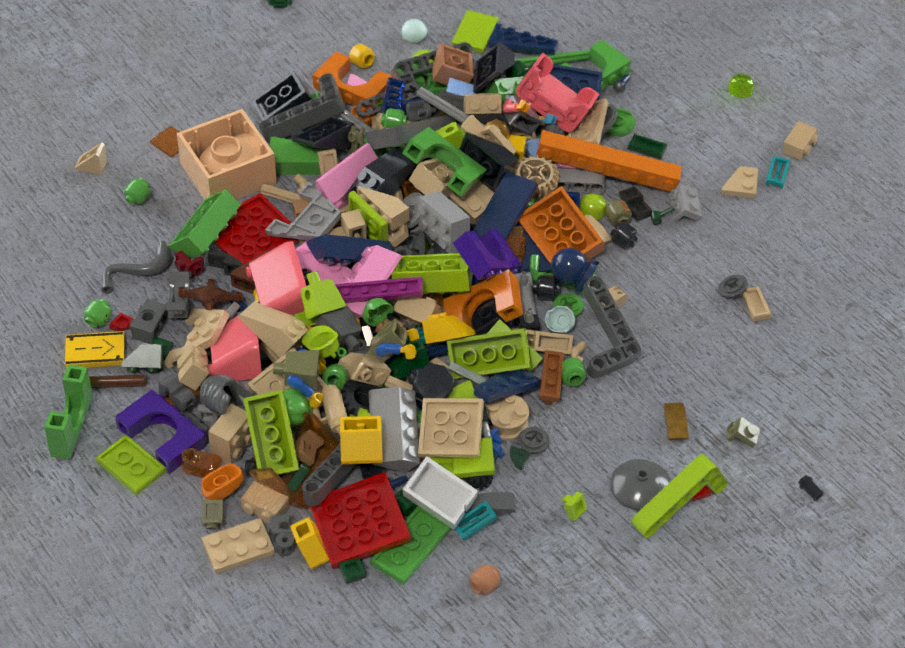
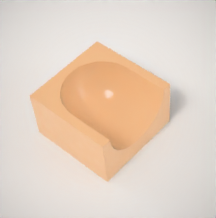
M243 109L177 133L180 164L204 200L224 189H227L237 200L260 191L263 184L271 186L277 184L275 154Z

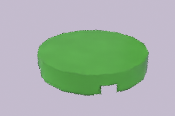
M616 108V121L606 134L616 137L626 136L634 130L635 118H633L632 113Z

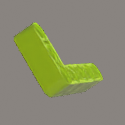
M700 454L632 518L631 524L644 538H649L705 485L715 494H718L726 488L728 480L705 454Z

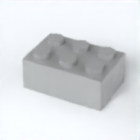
M440 191L421 196L419 205L420 220L418 222L420 230L426 233L448 254L458 253L453 242L466 231H470V216Z

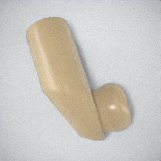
M300 174L294 177V181L300 186L297 189V193L309 182Z
M580 341L572 348L571 358L584 361L580 354L587 348L586 342Z

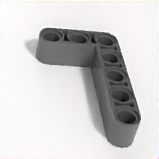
M467 42L451 46L471 54L473 52L472 46ZM437 50L397 62L391 71L395 87L397 88L412 82L416 83L414 77L431 73L433 64L429 62V59L435 61ZM413 64L418 65L419 69L414 68ZM397 69H401L404 74H400ZM410 88V90L407 93H404V96H406V94L412 93L414 95L415 90H412Z
M331 73L322 75L318 80L322 96L268 118L259 124V129L266 142L270 143V137L284 138L344 111L345 105L340 89Z
M447 114L365 133L367 143L370 144L372 149H379L409 143L411 138L428 127L436 131L452 122L457 123V120Z
M592 276L583 288V293L614 347L592 357L586 371L590 377L600 378L634 363L641 352V347L603 280L598 276ZM627 350L631 351L634 355L629 354ZM610 357L615 358L617 362L612 361ZM594 364L598 365L601 369L595 368Z
M325 412L320 413L321 418L326 417ZM328 423L318 427V433L322 438L338 446L303 483L304 503L308 506L319 505L356 465L341 464L339 433H334Z

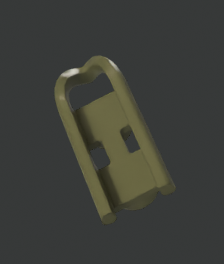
M351 126L348 139L352 142V147L348 152V156L358 150L357 143H360L361 147L365 144L364 128H360V132L356 131V126Z

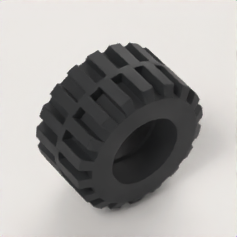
M353 379L346 382L341 389V395L347 417L350 414L357 416L359 408L366 409L370 413L369 391L382 389V387Z

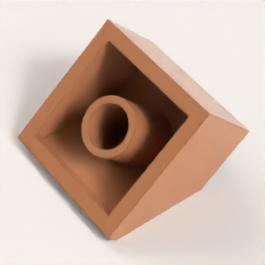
M440 43L432 68L433 81L448 85L449 79L454 78L470 83L474 76L472 54Z

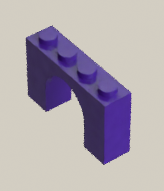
M498 229L489 230L480 238L475 231H466L453 242V245L477 280L486 279L487 281L508 269L513 274H516L522 266Z
M153 390L147 392L115 416L117 428L129 438H133L146 427L153 424H167L176 430L175 435L169 441L155 450L156 460L166 467L169 474L206 447L205 432L201 428L195 427L188 417L181 415L174 405L167 403L161 394H157Z

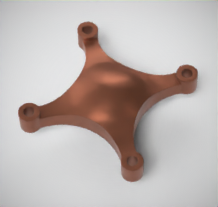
M208 279V285L196 289L178 288L179 297L199 299L206 310H212V308L217 306V302L242 301L243 293H229L215 286V279Z

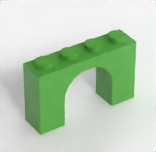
M603 39L590 47L589 60L603 70L600 92L630 73L631 60ZM564 62L563 64H561L562 66L571 67V66H570L569 64H567L566 62Z
M429 127L411 138L402 153L416 164L425 158H435L447 164L454 172L447 187L461 197L480 182L487 170Z
M75 365L67 366L62 379L65 391L64 413L50 411L44 426L50 457L70 460L93 399L88 367Z

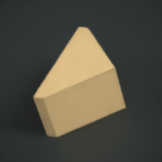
M101 142L82 154L75 169L101 175L107 164L105 145Z

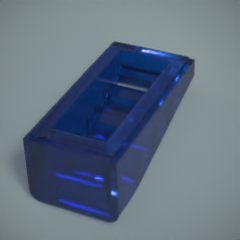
M388 77L381 113L386 114L387 109L400 110L405 81ZM390 85H391V86H395V87H399L400 90H399V89H396V88H392V87H390Z

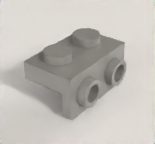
M679 183L669 194L671 206L675 208L672 211L673 219L678 221L684 215L698 221L702 217L697 190Z

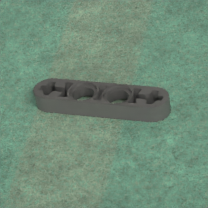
M412 82L365 99L358 103L355 110L356 114L360 118H367L401 105L402 100L416 99L420 87ZM410 88L412 90H415L414 95L412 93L406 94V96H404V93H407ZM393 93L399 94L400 101L392 100L391 95ZM381 99L384 101L385 106L380 108L376 106L375 101ZM370 105H372V107L369 108L366 111V113L364 111H360L362 106L364 108L370 107Z

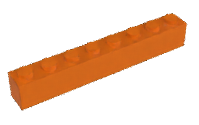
M545 130L541 132L536 156L538 154L539 158L545 156L546 160L551 159L553 162L669 192L675 189L680 182V165Z

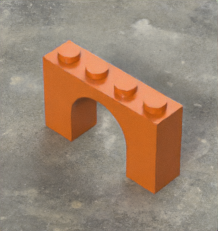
M337 51L313 74V88L321 91L318 82L319 78L324 74L331 73L340 89L343 101L353 106L358 105L359 102L394 89L391 75L380 70L365 84L351 86L341 81L342 78L351 70L350 57ZM377 99L375 104L380 103L381 99Z
M508 269L487 281L484 280L471 286L470 291L456 293L443 299L444 313L446 312L447 316H456L472 328L471 319L475 309L482 302L488 299H495L497 313L508 322L523 315L519 280Z

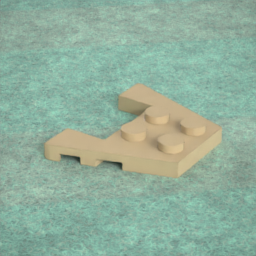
M191 309L185 322L189 326H195L188 334L184 347L169 351L163 364L168 369L173 367V362L180 358L190 344L202 347L204 350L216 344L230 316L227 311Z

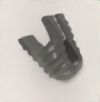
M215 374L205 379L200 388L201 402L217 416L224 415L230 404L245 410V406L229 402L230 396L223 390L225 386H229L243 398L256 395L255 391L242 386L236 379L221 374Z

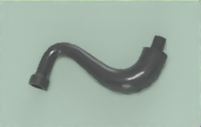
M160 241L159 246L156 248V257L151 262L144 264L117 263L108 266L102 274V292L109 294L113 291L110 275L114 272L149 276L164 271L171 260V249L168 248L165 241Z

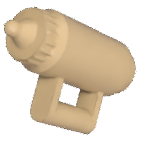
M328 385L322 389L323 400L319 406H324L326 417L321 418L319 407H312V416L316 427L328 423L331 430L340 435V417H347L340 389L336 385Z

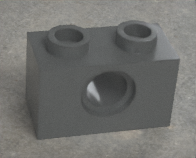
M147 299L144 305L140 306L138 315L131 321L129 327L132 339L151 344L154 338L160 335L169 319L166 304Z

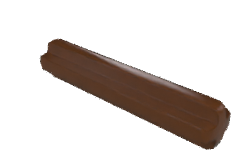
M145 375L89 376L91 388L146 385Z

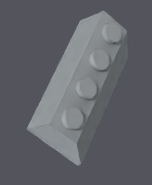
M403 387L370 390V416H381L382 463L372 464L406 473L420 464L415 391Z

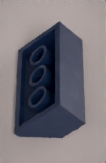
M324 234L307 241V246L314 258L323 261L324 264H334L335 262H340L342 266L356 264L361 260L362 252L367 247L375 245L391 251V241Z

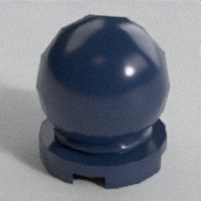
M572 247L564 248L557 251L553 256L551 270L553 276L560 283L565 285L574 284L575 288L573 291L581 294L586 282L592 277L598 267L599 261L593 258L587 262L586 256L580 250Z

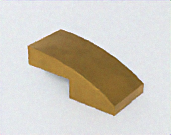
M684 402L664 403L668 440H688L689 433Z

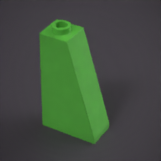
M270 137V148L275 154L276 175H321L317 152L330 149L314 148L293 142L292 140Z

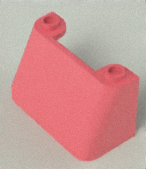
M542 52L518 85L516 94L519 98L530 103V106L544 117L547 116V113L557 116L555 125H559V128L563 131L571 132L590 110L599 94L589 87L582 88L577 94L550 74L553 68V61Z
M293 241L285 242L249 262V267H246L247 278H251L254 281L260 304L290 315L305 311L301 289L306 287V283Z
M236 316L226 322L216 344L210 346L212 364H208L209 376L221 374L240 381L254 379L261 373L258 336Z

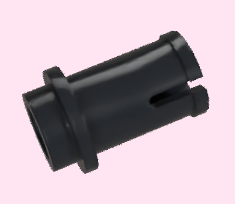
M805 475L799 480V488L804 489L814 501L819 500L823 496L824 492L813 482L811 476Z

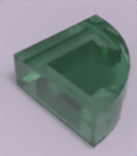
M511 445V461L517 469L522 471L530 456V452Z

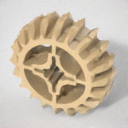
M538 154L536 157L530 155L528 159L523 156L522 161L518 160L513 172L515 175H524L526 179L537 182L538 187L532 197H537L538 200L541 199V196H547L558 187L559 171L556 164H552L551 159L546 161L545 156L539 158Z

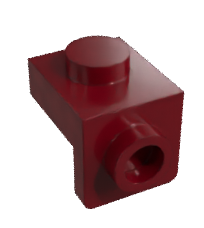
M182 250L175 253V266L179 272H190L192 278L205 270L204 260L201 256L191 261Z

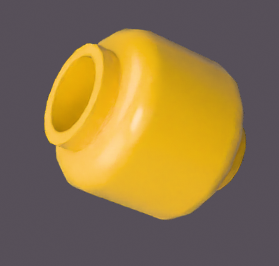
M357 44L351 49L349 57L351 63L365 69L373 64L375 53L370 47L364 44Z

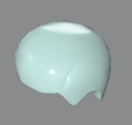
M410 19L402 26L401 33L404 40L410 43H418L427 36V29L422 21Z
M557 305L553 309L548 310L545 316L546 326L553 333L565 334L572 330L576 321L574 312L566 306Z

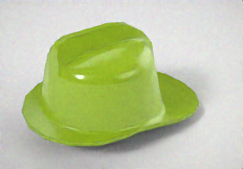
M326 325L313 327L302 337L303 345L309 350H319V358L321 359L329 356L336 358L335 352L339 348L337 332Z

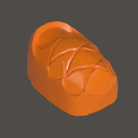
M231 463L206 475L202 479L201 486L204 498L206 500H222L231 495L244 481L242 470L237 465Z

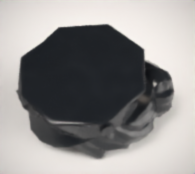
M429 363L422 369L414 368L408 373V383L413 385L412 390L415 391L416 396L421 400L423 398H448L453 391L454 378L443 365Z

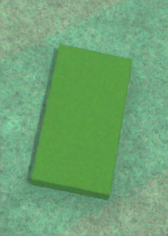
M419 506L405 520L411 541L378 552L370 560L371 566L402 585L410 579L452 530Z

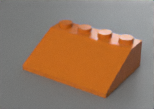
M562 186L524 210L519 219V223L550 264L557 251L564 248L572 247L580 250L586 256L587 261L605 250L602 238Z

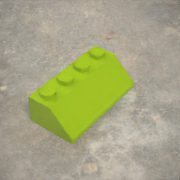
M459 253L402 256L391 273L392 279L422 277L423 294L434 292L440 294L447 292L464 293L470 291L472 285V271Z
M526 328L447 340L450 363L453 361L478 375L530 368ZM451 370L452 377L454 379L464 377L461 374Z
M283 389L243 398L259 478H268L300 470Z

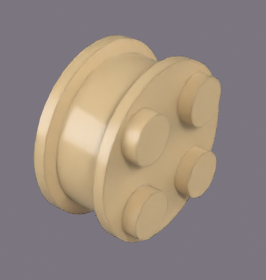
M512 395L487 403L486 406L493 425L489 426L490 431L497 428L500 431L499 437L501 439H517L519 433L523 429L528 428L529 407L521 397Z

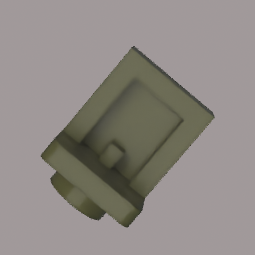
M740 417L728 425L726 439L731 441L737 437L753 447L757 444L760 428L745 418Z
M202 500L201 524L206 526V529H218V526L223 525V500Z

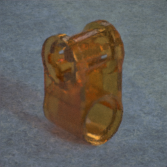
M193 448L184 450L181 455L183 461L182 471L187 475L201 478L218 469L222 463L218 455Z

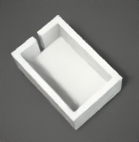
M426 457L403 488V496L454 530L464 517L465 511L467 512L476 500L478 491L429 457Z

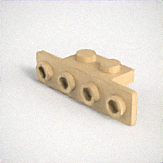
M470 115L461 125L465 133H472L506 147L513 154L517 151L511 141L506 139L501 130L494 124L483 127L474 115Z

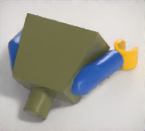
M394 318L371 339L370 350L365 354L376 356L381 362H384L393 354L400 355L401 353H405L406 359H413L415 354H417L415 346L413 344L404 345L407 336H409V341L420 339L418 330L415 328L406 330Z
M302 349L286 353L285 363H273V374L284 375V384L286 386L299 390L307 398L310 397L309 404L311 407L318 408L321 405L323 395L319 392L314 393V391L317 389L318 374H323L327 367L325 366V359H319V350Z

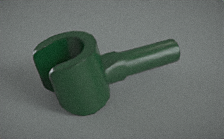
M674 206L661 212H651L650 216L653 225L661 224V217L674 211Z

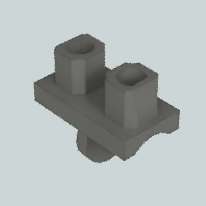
M426 100L408 102L406 104L408 121L439 116L438 109Z

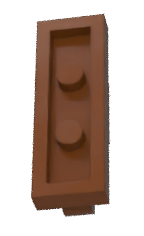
M548 350L544 352L539 400H544L545 405L559 402L562 362L564 359L563 352Z

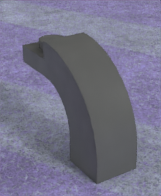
M170 272L169 301L166 303L168 318H187L189 315L190 297H179L178 288L185 287L187 290H191L190 272Z

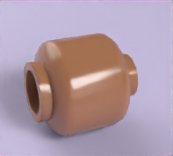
M483 564L471 573L470 587L478 595H489L500 586L501 573L497 567Z

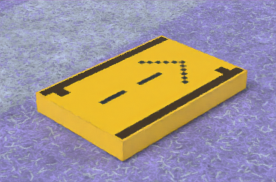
M124 331L66 335V369L68 365L88 368L121 366V363L125 360Z

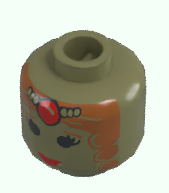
M612 200L605 209V214L613 226L617 222L619 224L621 222L628 223L632 217L631 210L623 200Z

